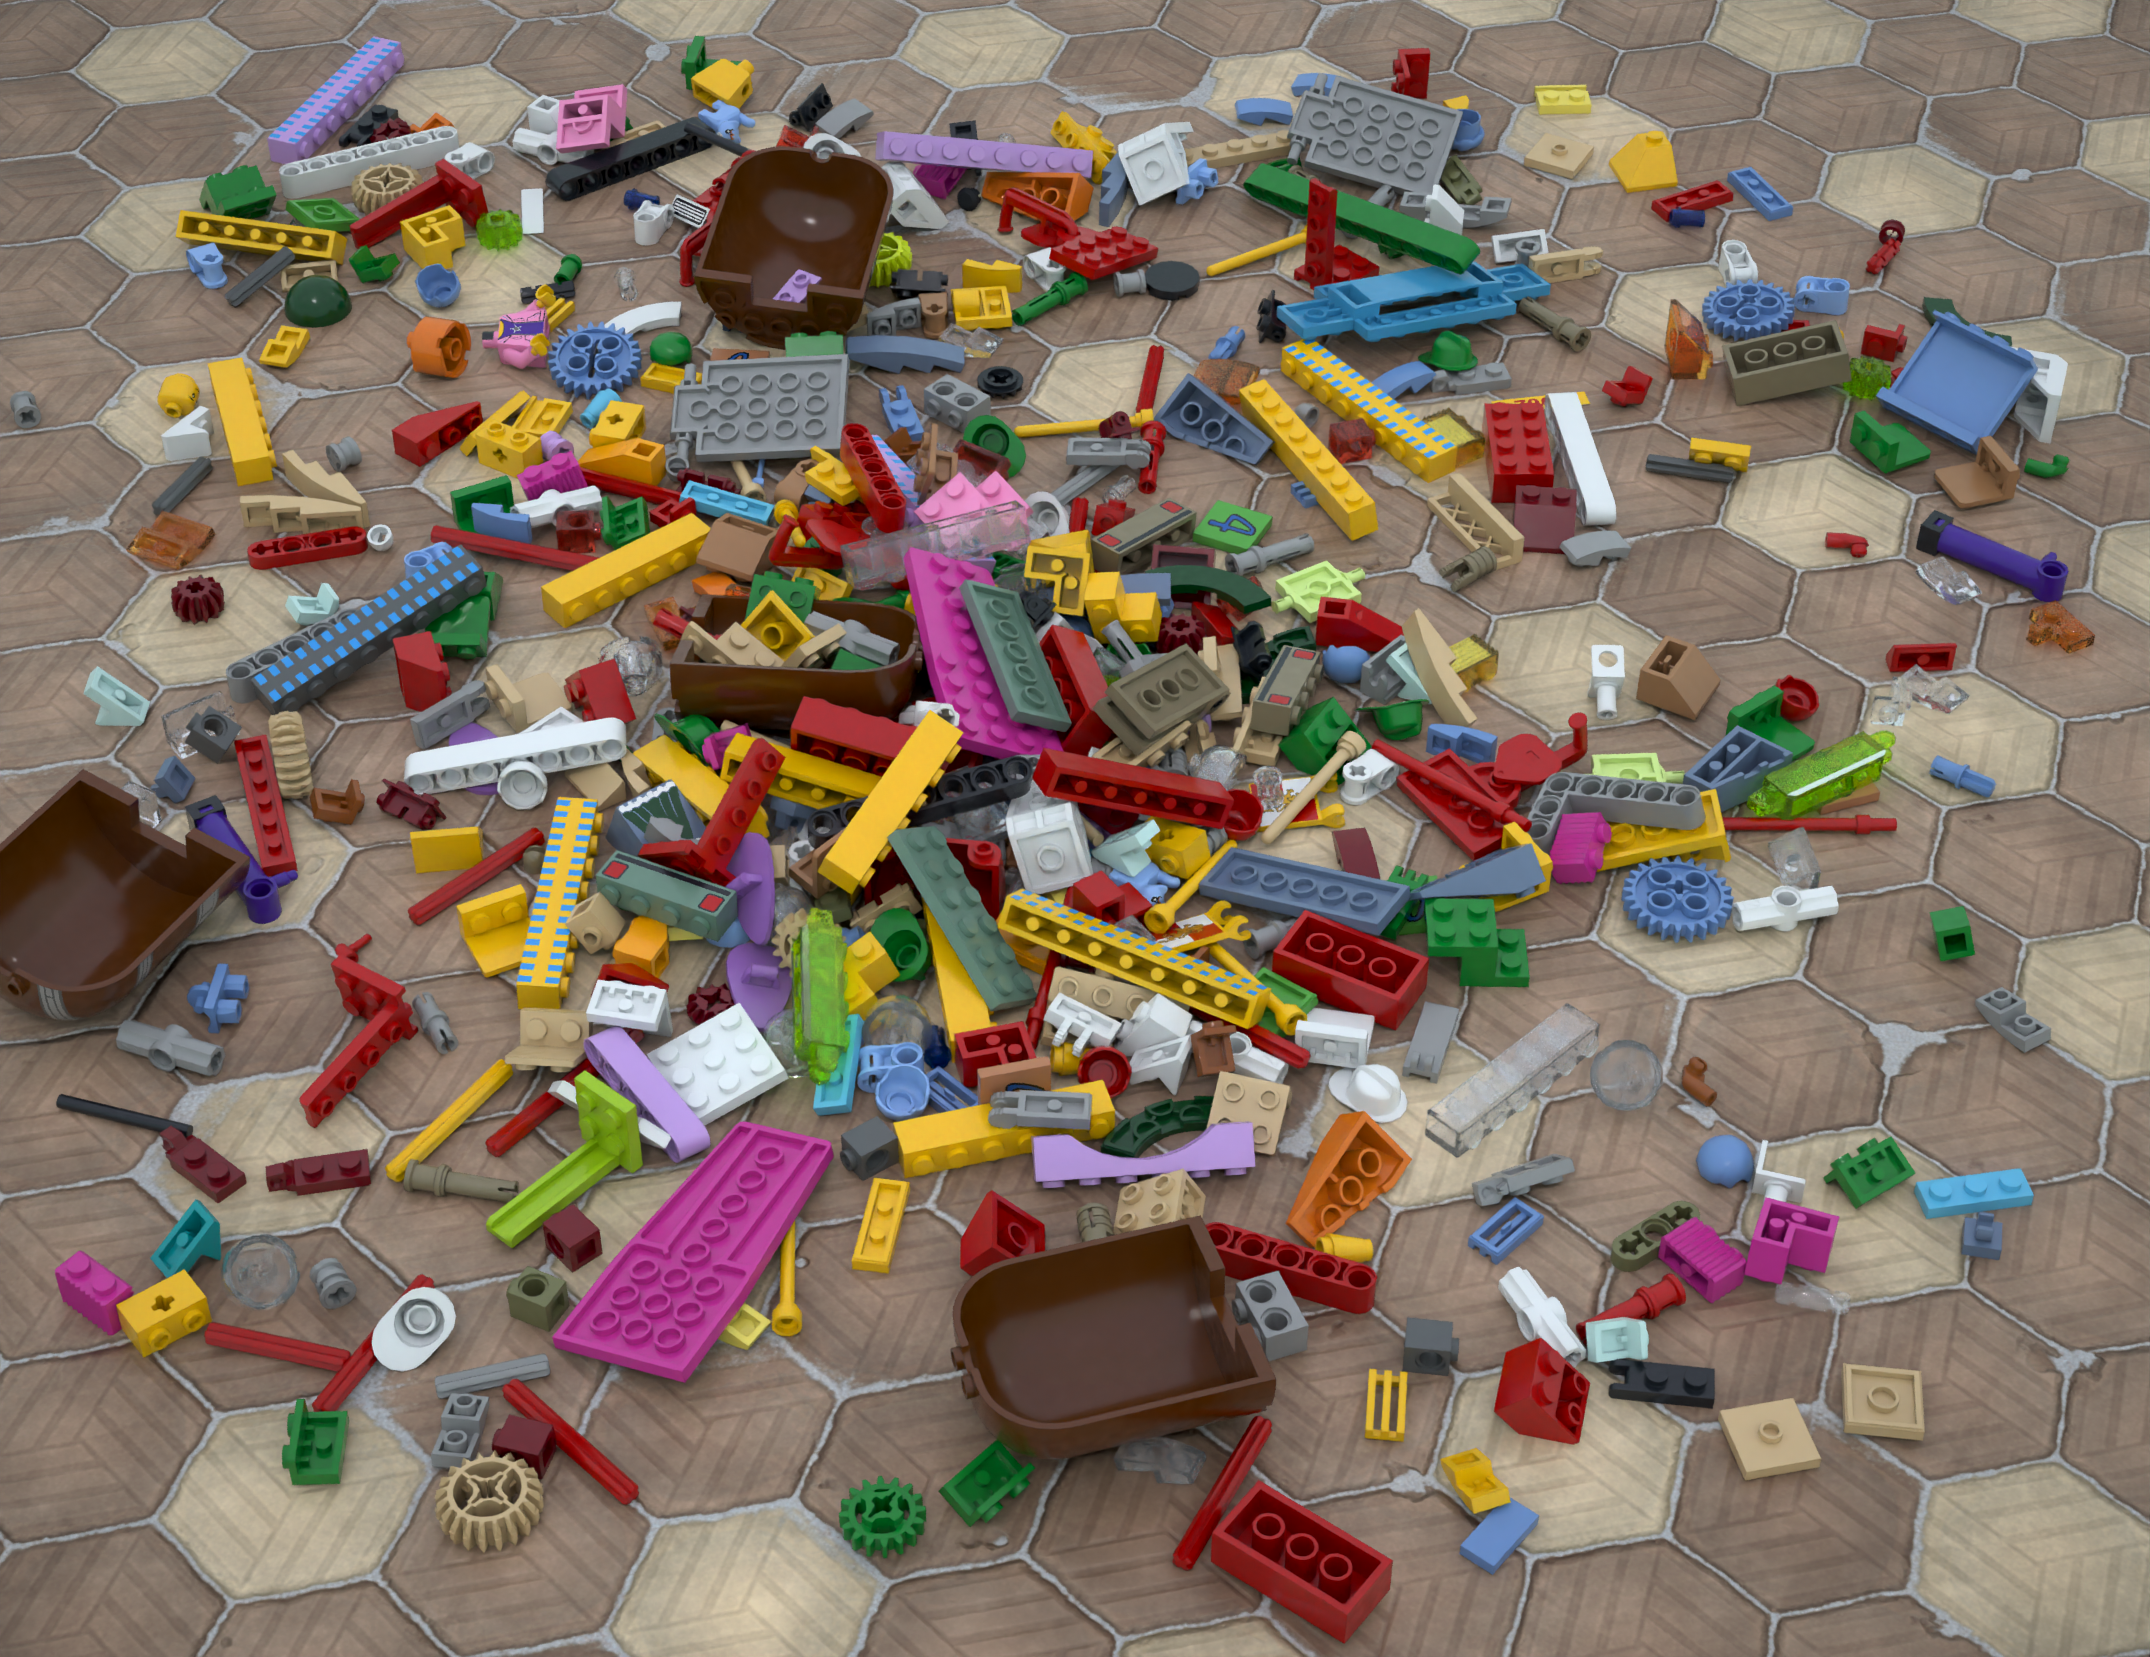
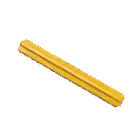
M503 1059L493 1064L386 1165L387 1177L396 1183L401 1182L404 1179L406 1167L410 1159H416L420 1164L513 1075L512 1065L505 1064Z

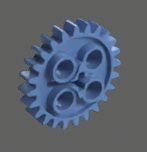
M1749 279L1744 284L1742 281L1737 280V285L1726 282V288L1717 286L1716 292L1710 291L1709 297L1704 298V304H1702L1703 322L1707 323V329L1714 328L1715 335L1723 332L1724 339L1733 336L1734 341H1737L1740 337L1744 338V340H1749L1750 338L1771 335V333H1780L1781 329L1788 330V324L1793 323V317H1795L1794 298H1790L1789 292H1783L1782 286L1774 289V283L1763 285V280H1760L1757 284H1754L1752 279Z
M602 321L598 327H594L593 323L589 322L588 328L585 329L578 324V331L574 332L571 329H567L568 337L559 335V343H552L553 351L548 352V365L552 380H556L558 388L564 386L565 393L574 390L576 398L585 393L586 399L589 400L592 394L597 395L600 390L604 391L607 388L623 392V384L631 386V377L638 378V370L642 368L641 349H639L638 341H634L632 333L626 335L624 327L616 331L614 323L605 328ZM597 343H599L598 346H597V348H598V354H596V352H595ZM592 367H594V368H595L594 376L591 378V376L593 375Z
M1676 856L1674 862H1670L1667 857H1662L1661 863L1650 858L1648 866L1639 863L1637 871L1630 870L1629 878L1624 880L1621 901L1624 902L1623 911L1629 912L1628 920H1637L1636 928L1638 929L1646 926L1649 927V936L1659 932L1661 933V940H1665L1670 935L1673 936L1675 943L1679 942L1680 936H1685L1689 943H1691L1693 935H1697L1702 940H1705L1707 932L1716 935L1718 927L1725 928L1726 920H1730L1734 899L1731 896L1732 888L1725 886V877L1717 878V869L1707 872V863L1695 866L1693 858L1683 863L1680 856Z

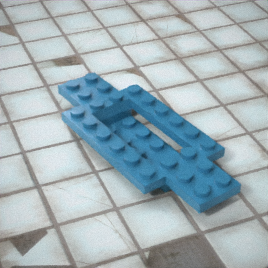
M1473 262L1464 274L1461 275L1438 266H1431L1314 287V298L1316 300L1277 306V317L1305 340H1314L1317 336L1328 334L1340 335L1342 332L1354 330L1366 341L1378 342L1381 338H1400L1409 333H1428L1431 329H1449L1464 323L1477 324L1481 320L1503 319L1504 316L1516 314L1517 304L1514 301L1527 298V296L1536 300L1540 296L1550 295L1551 284L1523 263L1486 270L1477 262ZM1453 291L1460 292L1462 297L1471 298L1379 315L1380 305L1388 306L1402 300L1416 301L1419 297H1439L1443 293Z

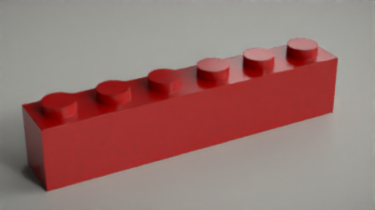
M1043 748L1032 776L1042 793L1047 797L1217 829H1223L1234 803L1231 795L1217 781Z

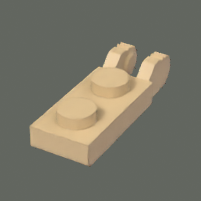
M1591 246L1584 247L1583 249L1529 256L1528 268L1548 283L1582 279L1583 276L1596 275L1601 272V264L1584 261L1602 257L1603 250L1601 247Z

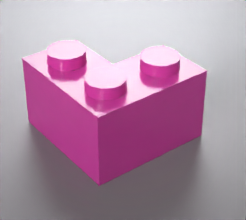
M1765 1197L1751 1240L1744 1275L1755 1277L1764 1282L1782 1284L1788 1263L1800 1266L1805 1270L1825 1273L1833 1247L1839 1216Z

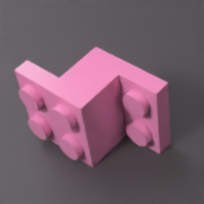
M621 84L575 91L574 99L560 100L556 149L562 154L607 148L610 146V139L624 137L627 88Z
M997 471L992 473L976 488L959 472L914 510L917 517L951 554L972 536L989 551L1034 513L1030 506Z

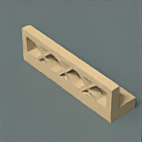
M1460 472L1449 475L1448 492L1427 499L1428 508L1471 552L1486 546L1493 553L1503 556L1497 558L1496 570L1522 562L1525 537ZM1451 503L1455 509L1444 508L1441 505ZM1456 519L1469 521L1471 526L1459 524L1456 522ZM1472 536L1486 538L1488 541H1477L1474 540Z

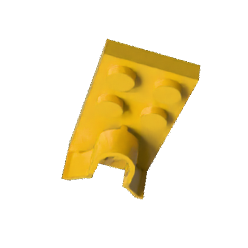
M1716 789L1700 792L1706 818L1705 822L1696 829L1682 830L1606 821L1611 827L1612 836L1611 841L1605 843L1603 866L1601 869H1597V872L1649 861L1650 858L1655 860L1669 856L1674 860L1676 856H1680L1682 862H1687L1690 858H1693L1694 861L1717 859L1725 860V863L1729 862L1731 855ZM1700 850L1697 854L1690 853L1692 851Z

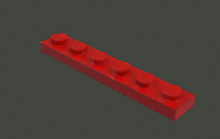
M267 735L235 740L234 745L262 870L267 877L284 871H298Z

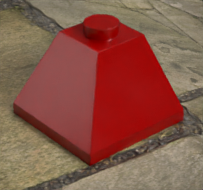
M991 1190L984 1197L961 1238L960 1268L970 1276H974L982 1269L994 1263L1045 1251V1224Z

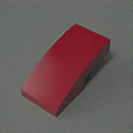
M1366 828L1332 831L1338 864L1341 863L1342 871L1380 879L1375 854Z

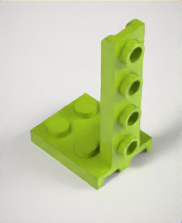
M585 1070L575 1077L574 1081L576 1089L575 1098L579 1112V1126L582 1139L587 1142L491 1215L486 1222L487 1231L511 1248H514L542 1226L544 1221L564 1209L617 1166L621 1165L632 1174L643 1166L636 1105Z

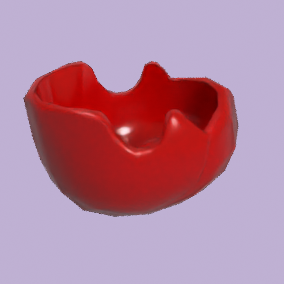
M1787 675L1784 679L1781 680L1779 678L1775 686L1784 691L1780 710L1781 717L1785 720L1796 722L1806 720L1815 714L1819 707V696L1811 684L1803 679L1793 678L1792 675Z
M1230 789L1227 792L1234 799V803L1224 829L1229 840L1246 841L1256 835L1261 825L1264 808L1258 798L1248 791Z
M1100 1045L1090 1049L1081 1058L1077 1070V1080L1080 1084L1103 1080L1110 1099L1127 1089L1131 1079L1132 1068L1124 1053L1115 1047Z

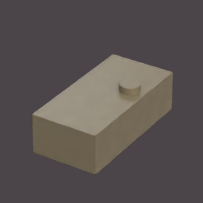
M1836 320L1722 345L1725 372L1737 406L1851 381L1849 353Z

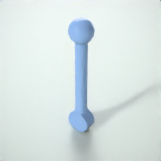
M759 459L757 475L752 479L754 483L760 484L762 488L764 487L762 475L765 459Z

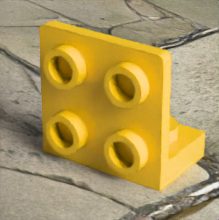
M521 884L456 906L460 935L484 977H490L521 965L531 920L528 913L526 892Z

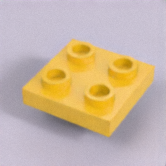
M1006 286L951 289V303L956 330L972 331L984 328L1001 329L1003 327H1012V313Z

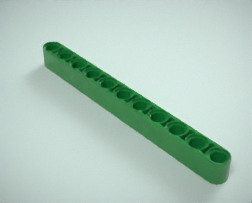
M1261 163L1243 183L1245 190L1252 197L1306 218L1308 216L1310 180ZM1337 190L1335 228L1460 275L1464 274L1481 252L1478 245L1465 236Z

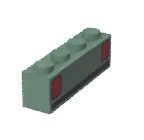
M618 850L614 852L596 874L597 893L601 892L611 905L717 942L738 917L736 891Z

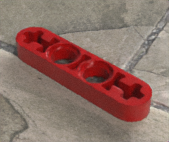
M357 526L258 541L248 547L247 554L252 568L265 570L358 555L367 550L368 539L365 529ZM322 544H329L325 547H317ZM291 549H299L294 552H286Z

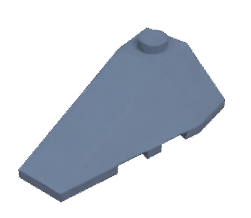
M1190 373L1185 376L1154 417V421L1161 422L1166 430L1176 438L1256 466L1275 443L1215 391Z
M1529 843L1497 850L1466 864L1464 868L1445 874L1443 878L1431 881L1410 891L1411 897L1408 901L1425 900V898L1453 899L1505 896L1515 894L1518 899L1536 892L1534 886L1546 880L1533 846Z

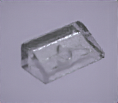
M1804 827L1797 828L1768 842V848L1783 886L1794 887L1797 890L1818 888L1821 870Z

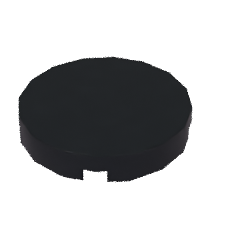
M1160 262L1152 265L1145 273L1148 292L1152 296L1163 300H1179V296L1186 295V298L1197 292L1199 288L1200 276L1198 271L1191 265L1183 262Z

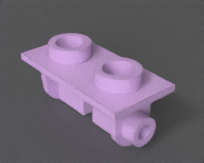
M798 269L773 299L805 303L807 301L809 283L818 284L822 278Z

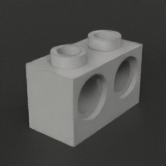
M946 374L924 389V412L964 433L969 422L976 417L983 415L991 416L990 396Z
M1279 1271L1236 1283L1235 1299L1231 1302L1233 1314L1238 1322L1242 1321L1243 1324L1251 1323L1268 1362L1307 1350L1309 1325Z

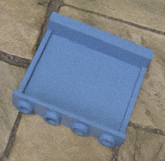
M1934 310L1932 314L1936 322L1891 388L1888 390L1882 386L1876 397L1883 408L1977 455L1980 438L1986 436L1993 437L2038 371V368L2033 360L2034 356L2029 351L2023 348L2016 350L1999 336L1991 338L1985 335V332L1980 327L1974 324L1967 326L1950 312L1943 314Z

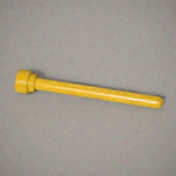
M1307 225L1299 234L1207 267L1206 272L1209 276H1215L1300 244H1306Z
M1142 409L1140 413H1135V416H1129L1131 427H1140L1141 429L1145 422L1154 421L1153 410ZM1105 419L1017 426L1014 429V433L1018 438L1099 431V424Z
M784 499L775 504L773 514L776 521L781 524L785 514L797 520L798 509L792 501ZM800 527L795 528L791 534L793 543L796 547H803L806 544V539Z
M1227 840L1166 903L1155 904L1146 912L1144 922L1150 931L1156 934H1163L1174 924L1175 912L1199 889L1198 884L1231 847H1238L1236 841Z
M1214 942L1205 945L1210 948V955L1226 970L1263 985L1219 943ZM1272 992L1270 993L1266 1006L1275 1014L1277 1026L1287 1035H1295L1297 1021H1307L1306 1013L1295 1004H1284Z
M795 1221L780 1243V1303L772 1312V1330L780 1336H793L802 1329V1311L795 1304Z

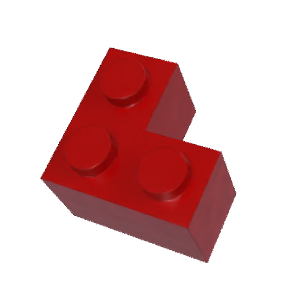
M614 658L578 670L565 679L564 692L567 700L570 703H574L575 709L584 707V711H582L584 722L604 718H617L623 721L624 724H628L636 719Z
M1101 870L1073 883V909L1139 936L1149 930L1144 922V915L1152 907V904L1129 882L1118 887Z
M1024 1021L954 1034L955 1065L961 1083L967 1088L978 1086L977 1069L1037 1058Z

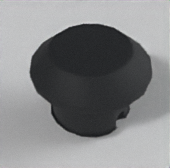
M965 187L961 189L957 196L960 207L966 211L975 210L981 201V197L978 196L980 194L979 191L975 188Z

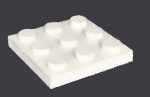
M740 1003L647 1054L651 1063L704 1126L789 1079L785 1069Z

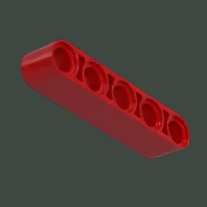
M858 423L846 424L841 431L840 458L877 528L888 534L899 533L904 528L906 498L866 426Z
M1212 1222L1205 1225L1225 1267V1276L1244 1281L1279 1271L1292 1296L1354 1314L1367 1313L1374 1306L1377 1275L1370 1266L1225 1223Z

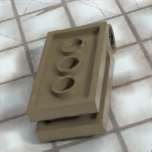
M1184 644L1110 684L1105 691L1108 696L1100 699L1093 707V710L1124 742L1125 746L1137 756L1187 719L1191 724H1194L1201 720L1205 714L1209 715L1216 711L1228 699L1231 693L1229 692L1230 689L1187 644Z

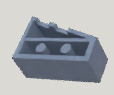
M1737 725L1684 775L1683 784L1695 786L1699 789V792L1716 789L1720 809L1723 812L1787 783L1793 752Z

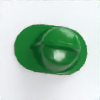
M1452 331L1442 332L1434 341L1432 351L1423 353L1418 357L1421 362L1450 371L1469 370L1478 364V359L1472 354L1470 340Z
M978 416L969 422L964 431V446L969 455L985 472L991 475L997 471L1004 479L1011 478L1019 473L1025 464L1026 452L1025 446L1018 436L1002 420L995 416Z
M1410 700L1383 707L1357 708L1354 711L1372 712L1381 734L1391 740H1403L1421 733L1423 722L1422 707L1427 705L1429 700Z
M660 714L654 715L657 723L676 742L679 741L691 754L694 753L703 765L709 766L704 758L702 745L705 744L704 739L708 735L720 731L713 721L705 716L689 715L672 723Z
M892 908L883 912L875 920L871 933L885 949L900 973V976L894 979L893 982L915 979L925 980V973L931 965L932 952L917 919L911 912L903 908Z

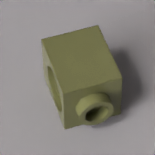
M527 1266L518 1278H514L510 1282L506 1293L511 1317L548 1332L551 1331L570 1306L566 1281L530 1266Z

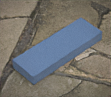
M1752 167L1728 173L1727 181L1768 221L1792 215L1793 206Z

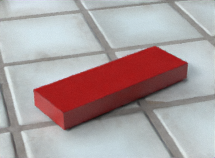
M1716 180L1652 201L1651 210L1666 222L1731 202L1733 201L1734 193Z

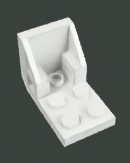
M1190 122L1164 123L1118 145L1120 160L1139 206L1190 184L1186 152L1182 145V142L1187 140L1186 135L1194 132Z
M887 162L881 167L889 175L894 189L890 214L903 227L942 229L950 223L930 193L903 162ZM904 203H907L904 207L899 208Z
M2027 350L2034 356L2033 360L2038 371L2016 401L2014 417L2039 442L2050 444L2068 363L2055 354Z
M1032 780L1030 791L1026 795L1011 800L1006 815V825L1025 890L1039 895L1071 887L1073 883L1092 875L1093 869L1086 830L1078 803L1047 797L1042 793L1035 781Z

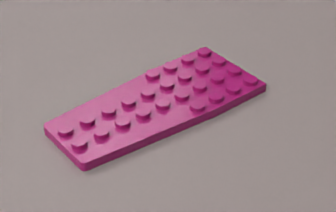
M910 547L903 560L929 679L937 703L951 704L954 710L960 714L959 725L955 727L964 733L957 744L962 747L961 749L999 759L1015 755H1041L1043 748L1063 751L1056 730H1047L1025 723L1020 724L1012 721L959 589L965 579L995 586L990 572L968 561H959L948 558L940 553H931Z
M745 1121L736 1124L611 1261L553 1335L555 1348L685 1383L744 1304L834 1157L831 1142Z

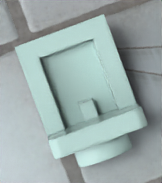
M322 583L317 597L288 596L285 607L296 623L309 626L334 615L339 608V597L328 583Z
M1619 1317L1586 1323L1588 1361L1599 1363L1623 1358L1637 1360L1648 1358L1649 1335L1646 1330L1645 1321Z

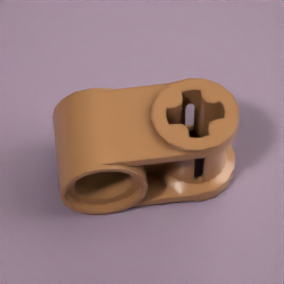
M947 292L918 294L921 303L924 336L930 339H940L948 335Z
M813 459L800 461L778 483L774 493L775 503L784 499L790 500L796 505L798 512H800L801 505L810 502L804 495L809 486L806 482L805 472L817 466L819 462Z

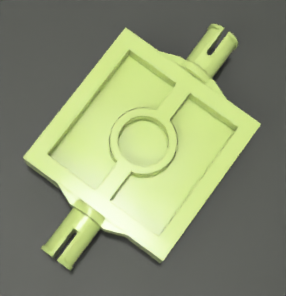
M1324 561L1276 580L1275 590L1283 598L1271 602L1272 610L1278 614L1289 608L1295 609L1309 623L1317 621L1321 596L1350 599L1360 604L1362 593L1353 586V583L1364 580L1365 572L1359 567L1345 573L1335 569L1328 561Z
M1657 753L1596 754L1591 757L1592 774H1589L1683 784L1685 771H1665L1659 764Z

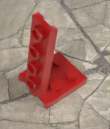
M441 159L435 163L436 176L349 225L355 248L359 249L365 245L369 248L400 230V221L433 211L443 204H446V206L450 205L471 227L486 233L493 228L482 185L445 159Z
M1316 178L1309 181L1305 264L1294 270V280L1299 281L1303 279L1310 283V289L1314 290L1316 286L1379 276L1380 266L1340 244L1334 247L1338 191L1333 187L1324 185Z
M756 739L750 746L697 845L691 840L660 841L659 843L643 844L638 856L647 861L726 887L727 884L736 878L726 868L786 757L765 739Z
M340 954L331 963V967L335 976V984L339 988L343 999L342 1004L350 1014L354 1016L360 1015L370 1020V1022L300 1096L299 1101L305 1111L307 1123L314 1128L333 1112L335 1106L347 1093L354 1090L358 1081L370 1068L377 1065L381 1056L394 1043L398 1042L401 1037L411 1040L419 1031L418 1027L409 1021L413 1011L410 1004L403 1002L402 995L406 992L404 986Z

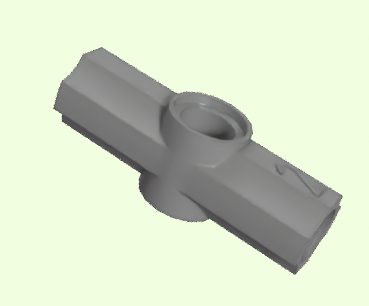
M813 611V613L808 614L804 625L815 637L839 623L847 632L839 641L840 649L877 665L886 666L898 660L899 643L871 633L866 626L855 620H846L844 623Z
M125 1019L119 1026L116 1038L118 1049L148 1057L154 1066L168 1072L173 1071L178 1066L207 1076H216L222 1069L225 1058L223 1047L194 1039L186 1029L175 1024L168 1025L164 1030L138 1021Z

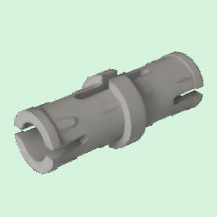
M422 993L427 1003H423L418 994L413 999L412 1006L422 1020L421 1026L424 1033L431 1036L439 1053H448L443 1044L445 1042L451 1052L454 1051L458 1046V1039L449 1027L448 1016L438 1008L431 993Z

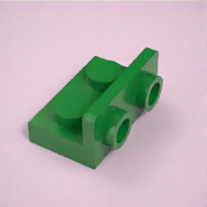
M1892 1136L1880 1143H1878L1876 1138L1869 1140L1856 1149L1859 1155L1851 1158L1849 1153L1841 1156L1830 1164L1833 1170L1824 1176L1823 1179L1826 1184L1836 1179L1855 1209L1916 1173Z

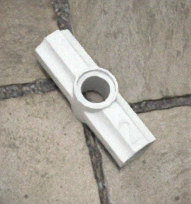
M518 128L512 141L513 149L518 152L538 156L547 165H553L557 161L567 164L594 154V149L561 154L556 149L557 131L551 132L548 135Z
M596 486L565 493L550 489L545 491L539 499L514 504L513 507H510V513L529 514L531 528L551 523L556 527H565L576 517L597 513L599 510H602V498Z
M916 701L915 705L908 706L899 715V723L907 726H919L929 710L953 726L959 725L960 714L954 710L951 704Z
M1780 886L1775 888L1769 897L1732 903L1731 914L1737 931L1771 926L1779 931H1790L1797 926L1798 921L1837 914L1839 905L1837 893L1833 886L1803 891L1790 886Z
M1192 1020L1186 1036L1201 1030L1203 1023ZM1236 1032L1230 1035L1236 1070L1233 1074L1283 1084L1289 1064L1252 1047L1250 1038L1244 1033Z
M1520 1267L1509 1270L1499 1280L1498 1289L1517 1314L1518 1326L1523 1336L1530 1342L1538 1338L1544 1339L1567 1362L1576 1368L1578 1363L1585 1359L1586 1349L1567 1325L1566 1313L1560 1301L1555 1297L1547 1298L1527 1270H1522Z

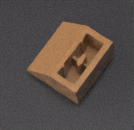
M726 513L714 521L697 556L696 563L706 566V569L711 572H724L733 575L738 581H753L754 574L761 575L774 566L769 561L768 556L778 529Z
M1665 635L1640 669L1636 699L1695 720L1719 687L1721 679L1696 645Z

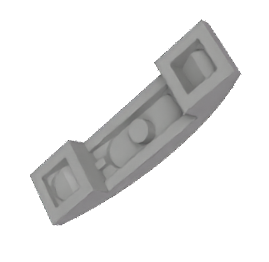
M1405 191L1400 203V211L1410 217L1425 221V218H1430V212L1425 211L1426 197L1431 195V193ZM1484 197L1482 206L1458 204L1464 210L1463 228L1485 226L1507 218L1512 198Z

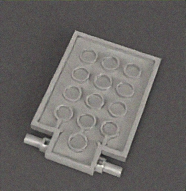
M1319 73L1314 86L1309 91L1305 90L1303 92L1289 129L1287 138L1291 139V149L1287 162L1291 165L1297 164L1301 151L1305 150L1306 144H1310L1304 167L1377 188L1386 184L1392 187L1389 191L1394 190V193L1404 195L1405 191L1431 193L1432 195L1433 185H1439L1462 120L1463 111L1339 76L1335 77L1329 96H1324V87L1328 76Z
M848 354L703 361L702 384H698L696 381V365L686 364L684 379L681 380L680 385L674 387L670 439L675 440L677 455L683 456L688 460L689 449L693 446V439H696L695 456L697 462L811 457L810 448L814 446L830 453L832 456H840L841 431L843 426L846 425L850 363Z

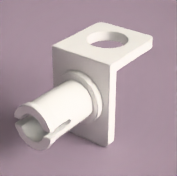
M1592 645V676L1587 692L1588 697L1597 698V717L1602 720H1611L1617 717L1616 698L1620 696L1625 678L1624 648L1621 645ZM1603 653H1610L1615 656L1617 663L1612 667H1605L1601 665L1598 658Z
M1763 1140L1752 1193L1764 1195V1200L1767 1197L1783 1202L1788 1200L1800 1203L1806 1180L1762 1170L1768 1141Z

